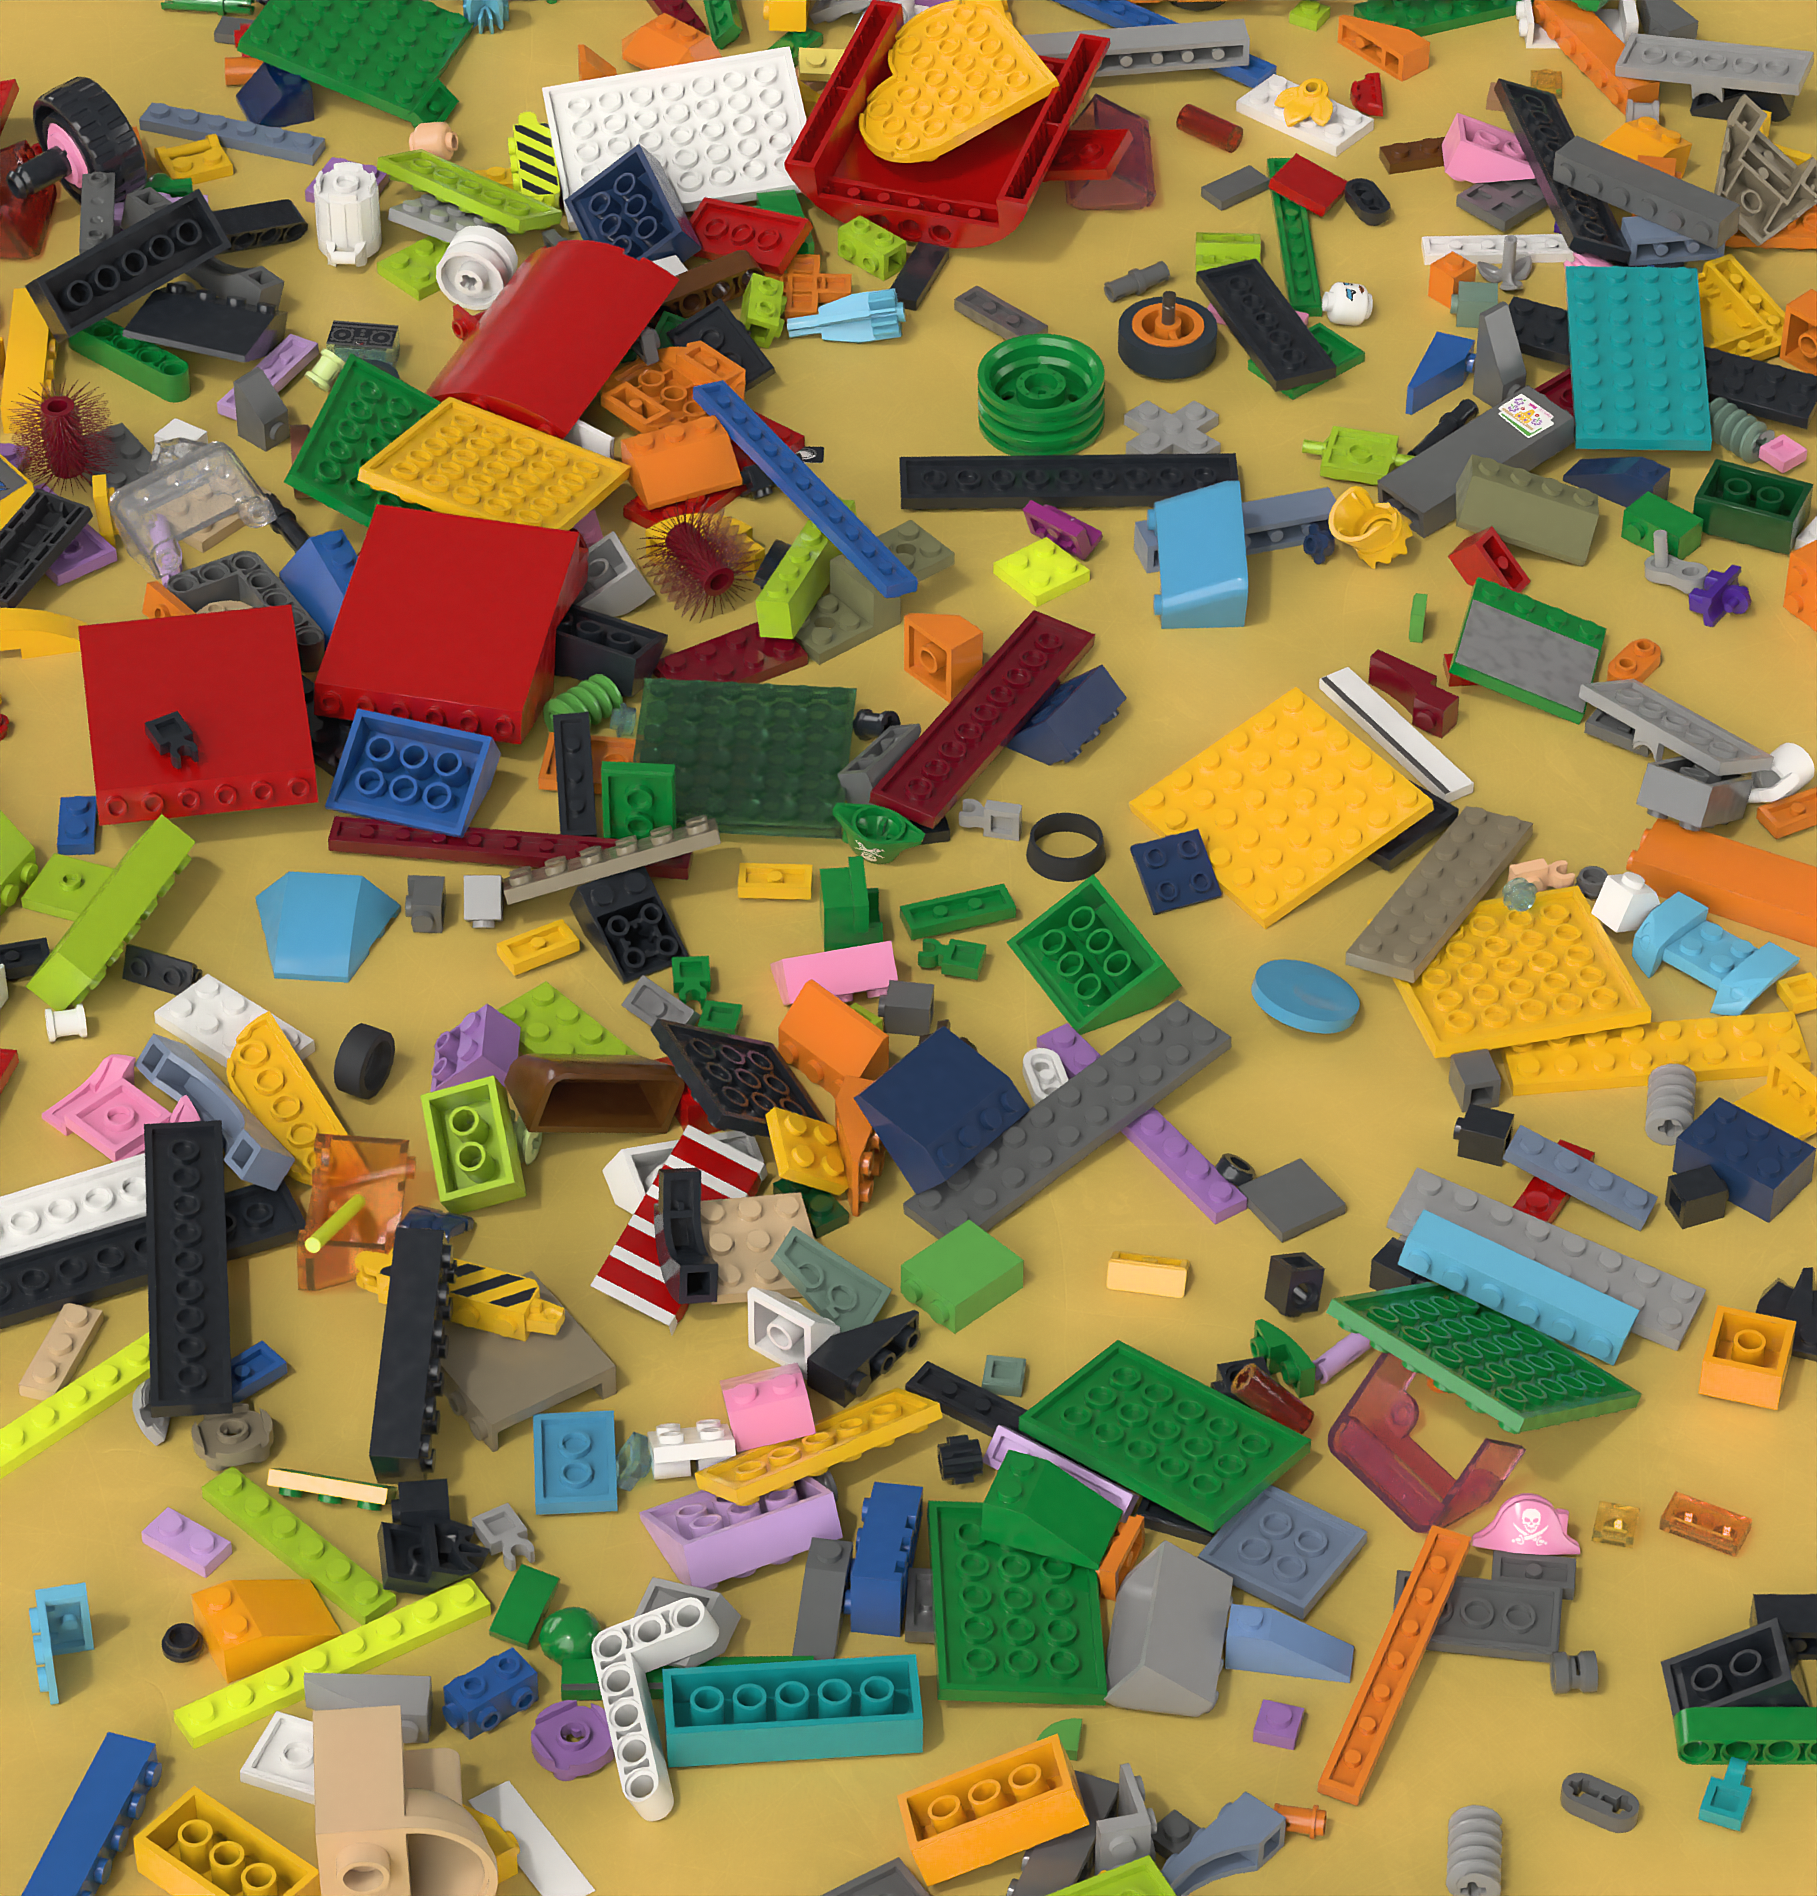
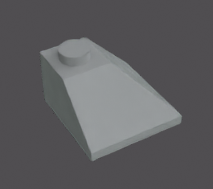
M652 1577L633 1618L678 1600L692 1597L697 1598L704 1604L719 1626V1636L711 1647L667 1665L678 1668L697 1667L724 1653L741 1615L719 1592Z

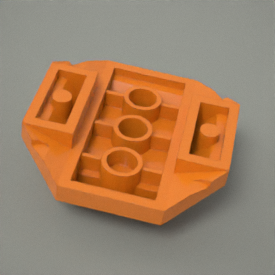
M696 341L687 343V347L658 349L659 361L648 366L641 358L613 372L604 383L601 392V406L613 413L623 425L637 434L660 430L671 425L697 420L701 417H708L709 415L693 399L694 386L723 380L745 402L746 370L706 343Z

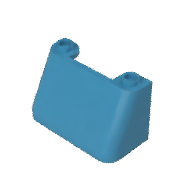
M1223 481L1154 502L1153 509H1147L1148 530H1154L1158 543L1161 586L1160 594L1154 595L1153 608L1154 615H1160L1161 629L1244 627L1248 600V570L1240 481Z

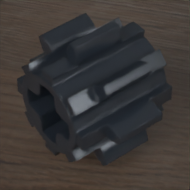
M968 1435L946 1437L947 1443L937 1445L938 1465L943 1481L952 1480V1485L974 1483L975 1476H983V1459L978 1439L969 1440Z

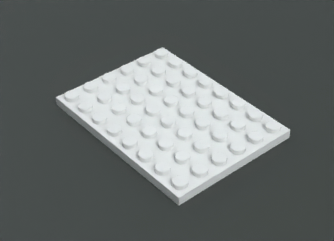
M790 46L542 88L569 232L576 231L578 228L564 200L638 144L643 146L660 162L684 212L696 210L704 197L731 203H742L756 200V193L792 189L796 193H801V190L792 181L784 166L788 154L807 121Z

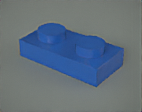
M96 796L60 798L57 837L58 854H95L98 814Z
M260 1341L231 1359L233 1403L243 1401L288 1373L287 1362L265 1342Z

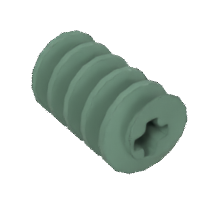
M1724 397L1713 400L1709 404L1712 440L1722 445L1726 450L1732 451L1734 455L1741 457L1747 463L1752 464L1762 460L1758 458L1760 446L1775 438L1774 431L1771 429L1767 430L1764 422L1757 421L1753 415H1748L1745 410L1738 409L1734 403H1728Z

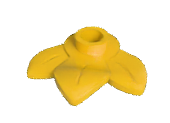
M1311 78L1305 80L1300 86L1285 89L1277 96L1274 102L1275 106L1284 108V119L1288 127L1294 126L1309 116L1316 124L1323 127L1328 123L1333 113V104L1328 99V85L1319 78Z

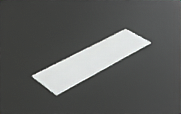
M509 1780L468 1800L475 1810L493 1817L504 1831L509 1830L513 1833L520 1847V1853L517 1855V1864L542 1896H586L595 1891Z

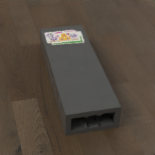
M1527 385L1377 480L1378 503L1389 502L1391 506L1395 507L1413 522L1409 525L1410 529L1422 538H1426L1456 518V483L1472 454L1483 458H1491L1498 463L1514 468H1522L1529 472L1574 443V417L1567 410L1551 402L1544 394H1540Z

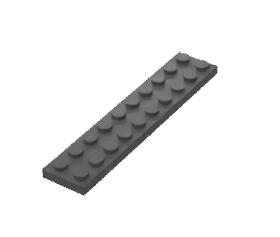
M1176 1000L1033 1106L947 1181L920 1194H915L903 1203L904 1214L937 1239L942 1238L967 1220H971L987 1232L1232 1047L1231 1036L1179 1000Z

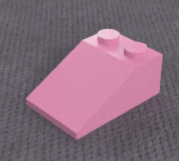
M1460 113L1456 114L1442 143L1445 173L1452 179L1460 182L1466 180L1472 183L1535 179L1515 133Z
M798 1363L720 1380L737 1452L816 1434L807 1390Z

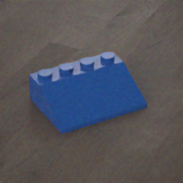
M357 708L325 807L333 811L463 838L491 786L501 753L493 738L489 736Z

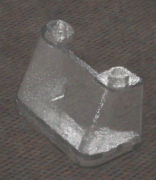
M219 441L211 442L119 488L113 493L109 502L111 514L128 554L156 580L174 572L181 564L182 552L178 541L235 512L238 513L242 522L250 528L263 527L278 519L272 503L233 449Z

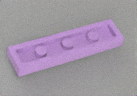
M290 334L256 367L264 371L278 393L319 354L318 343ZM233 387L217 402L218 414L237 421Z
M998 1425L983 1457V1463L999 1470L1008 1449L1049 1460L1123 1510L1120 1521L1126 1523L1139 1498L1138 1495L1006 1426Z

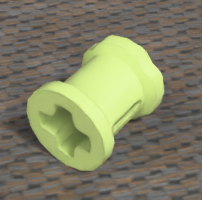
M323 348L320 360L312 371H307L304 376L320 389L329 392L331 390V382L343 368L345 362L331 351Z

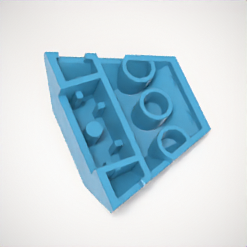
M289 871L255 897L274 978L348 983L369 955L370 946L376 938H381L384 935L385 926L392 917L396 918L401 911L400 904L360 875Z

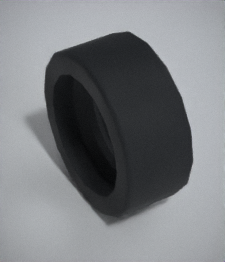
M363 1023L354 1026L349 1031L339 1048L335 1060L334 1083L338 1090L367 1100L376 1096L384 1086L394 1061L395 1041L390 1032Z

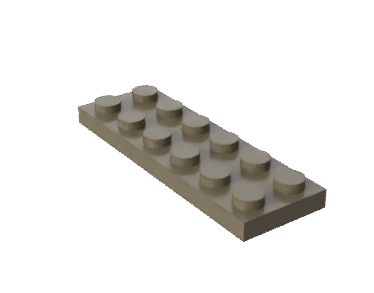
M706 815L697 816L686 820V826L672 830L671 825L662 826L651 830V836L637 840L635 835L615 841V847L604 850L601 849V846L586 848L580 851V857L566 860V856L555 857L545 861V867L532 871L530 866L514 869L509 872L510 877L504 878V894L507 904H513L721 844L716 819H707Z

